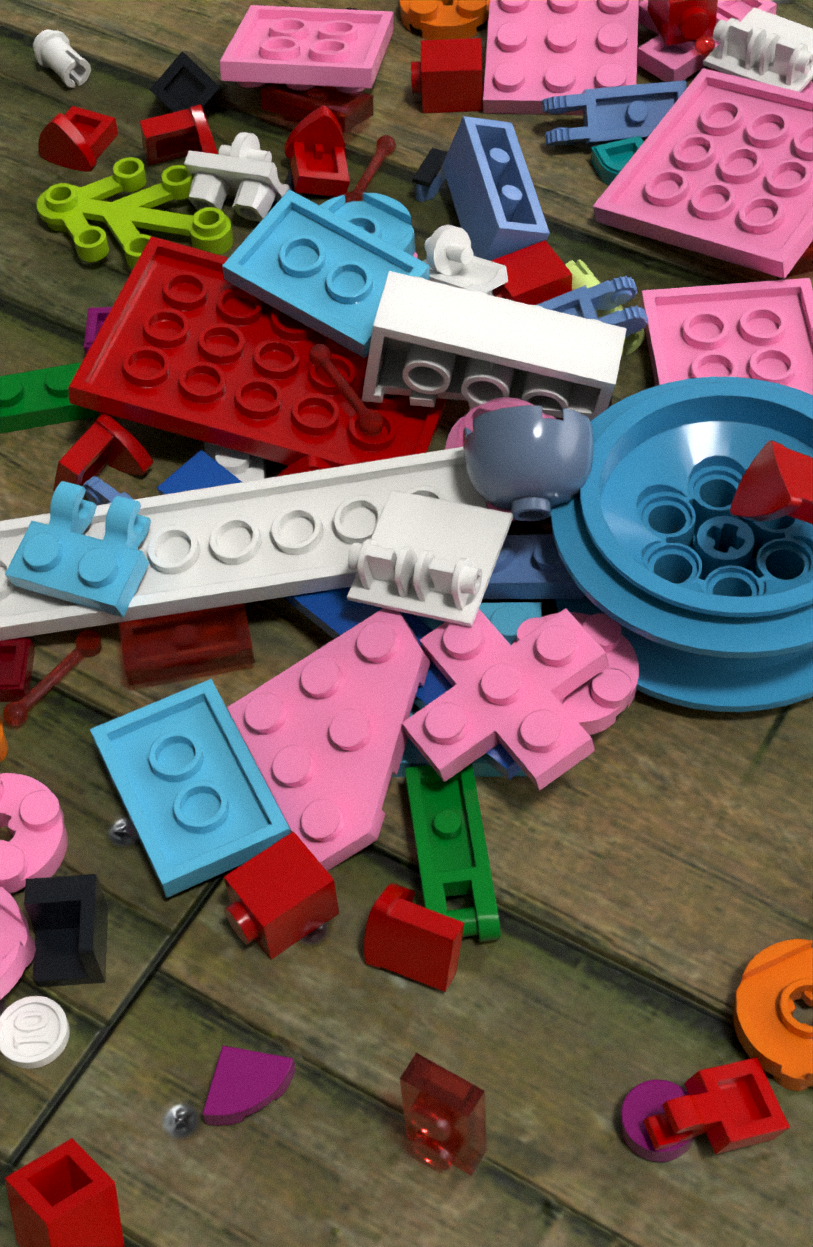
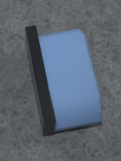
M431 148L413 176L412 183H414L417 201L423 202L434 199L446 180L442 165L448 153L447 151Z

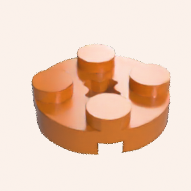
M399 0L400 18L403 26L409 31L410 24L414 28L422 30V39L472 38L477 35V27L486 20L488 28L490 0Z
M806 939L781 941L755 955L748 963L742 975V980L736 990L733 1003L734 1027L743 1049L751 1059L758 1057L763 1070L772 1074L780 1086L794 1091L805 1090L813 1086V1026H809L806 1023L802 1024L793 1017L796 1009L794 1000L802 998L809 1007L813 1006V940Z

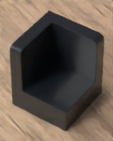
M182 51L149 90L170 110L176 112L200 104L204 109L216 94H221L226 89L227 85L191 51Z
M97 874L26 879L24 905L36 930V952L33 962V979L38 987L105 983L108 905Z

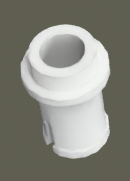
M44 30L37 35L33 42L35 59L41 66L50 67L71 88H75V82L78 86H81L87 81L91 72L90 64L70 47L69 39L63 32Z

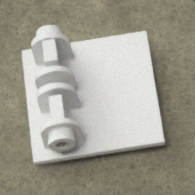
M754 7L740 22L735 18H730L728 21H718L713 31V40L718 41L719 45L703 60V65L725 74L801 92L813 79V28Z
M391 490L371 539H366L363 544L355 542L349 550L348 567L357 570V574L347 599L349 601L472 627L513 520V513Z

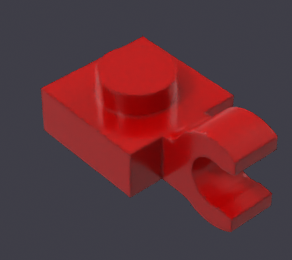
M758 1057L697 1071L684 1082L689 1095L666 1101L662 1104L665 1113L653 1115L643 1120L655 1150L673 1147L695 1136L706 1133L715 1154L774 1140L790 1128Z

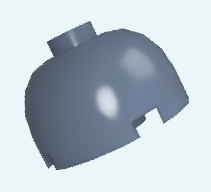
M536 405L501 408L481 414L473 419V432L466 427L463 431L464 460L467 475L483 499L495 507L510 510L513 513L514 519L520 521L546 519L551 515V507L566 504L580 493V488L585 485L592 470L594 453L593 426L589 418L575 410L562 408L563 420L543 418L542 406Z

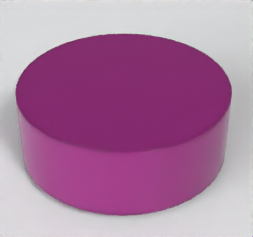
M649 1080L635 1086L628 1093L622 1105L620 1127L624 1141L635 1154L649 1161L667 1162L679 1158L690 1148L695 1137L673 1147L655 1150L643 1122L647 1117L665 1113L662 1104L666 1101L689 1095L682 1087L666 1080Z

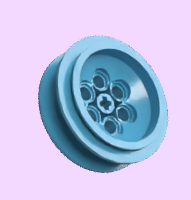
M701 377L654 386L628 396L607 408L591 421L593 426L594 453L592 470L585 485L580 488V493L568 503L551 507L550 521L552 534L559 557L568 574L585 594L583 599H554L558 613L565 608L569 612L588 615L602 613L607 614L618 622L622 628L621 634L631 643L637 655L639 677L636 690L668 703L716 712H748L787 706L813 697V524L787 515L771 521H752L732 515L730 512L735 492L744 473L768 441L778 442L788 449L813 457V395L782 384L758 379Z

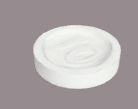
M30 996L19 999L7 1007L0 1016V1051L4 1058L14 1066L25 1069L45 1066L54 1061L63 1052L68 1043L70 1035L68 1019L61 1006L47 997Z

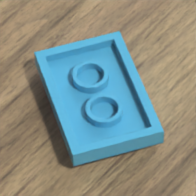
M290 189L222 265L224 280L363 358H366L369 354L373 324L389 271L417 276L426 280L430 279V265Z
M212 679L90 729L94 744L166 898L246 863L291 833L283 814Z

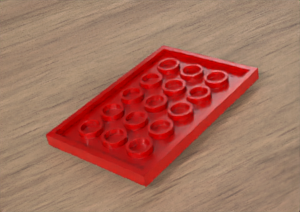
M153 236L147 242L69 385L70 404L288 466L305 456L314 455L330 464L332 468L429 452L448 399L436 398L434 407L410 405V396L384 394L382 403L361 401L368 355L366 358L359 356L224 280L222 265L227 261L228 257Z

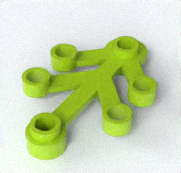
M123 158L114 164V175L83 187L67 183L55 184L39 196L36 204L40 218L46 222L49 228L59 232H69L74 240L78 257L86 262L99 261L109 252L105 231L98 226H90L86 219L106 223L124 249L127 264L132 269L151 237L146 234H140L136 227L190 236L193 248L218 255L226 253L234 243L231 221L218 208H202L194 216L150 209L173 199L182 200L189 197L193 174L184 165L168 167L162 173V183L138 191L147 182L144 164L138 158ZM122 191H138L113 202L101 201Z

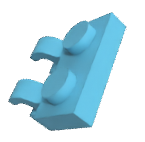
M61 481L52 496L49 524L31 521L5 575L16 587L124 618L128 606L150 563L144 553L137 549L149 531L151 520L149 517L138 515L141 508L139 501L116 496L110 504L106 515L104 539L101 540L83 535V532L93 519L97 506L94 502L82 499L86 492L83 486Z

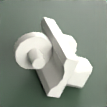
M240 132L235 137L232 146H220L219 154L189 150L184 165L194 177L188 199L197 210L206 207H215L221 210L226 195H236L232 207L237 214L247 220L261 222L268 214L273 201H279L291 188L287 184L280 183L277 167L271 162V152L260 150L259 140L253 133Z
M449 224L441 226L425 241L426 259L423 262L430 265L429 281L466 290L479 291L494 296L493 289L508 282L505 265L473 255L469 235L462 228Z

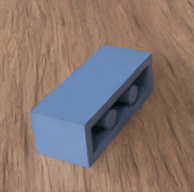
M463 116L442 167L460 226L469 235L473 255L491 261L538 242L547 241L550 232L513 124L511 122Z

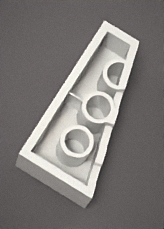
M389 271L373 324L361 401L382 403L384 394L410 396V405L434 407L436 398L464 400L469 402L471 410L495 398L511 397L527 401L536 406H542L544 414L555 418H563L562 408L575 410L592 421L608 408L616 385L627 328L603 323L595 319H586L545 309L537 305H528L499 298L479 291H471L433 282L417 276Z

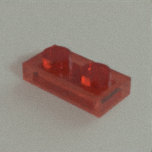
M272 83L261 89L262 109L281 114L283 119L291 122H300L319 107L327 106L335 115L342 132L347 133L352 131L356 125L373 116V95L362 92H341L335 86H315L307 90H293L288 88L286 84Z
M244 603L119 622L124 668L129 686L255 663Z
M416 1053L400 1077L407 1139L411 1141V1148L423 1160L437 1168L449 1170L451 1165L472 1176L487 1151L485 1091Z

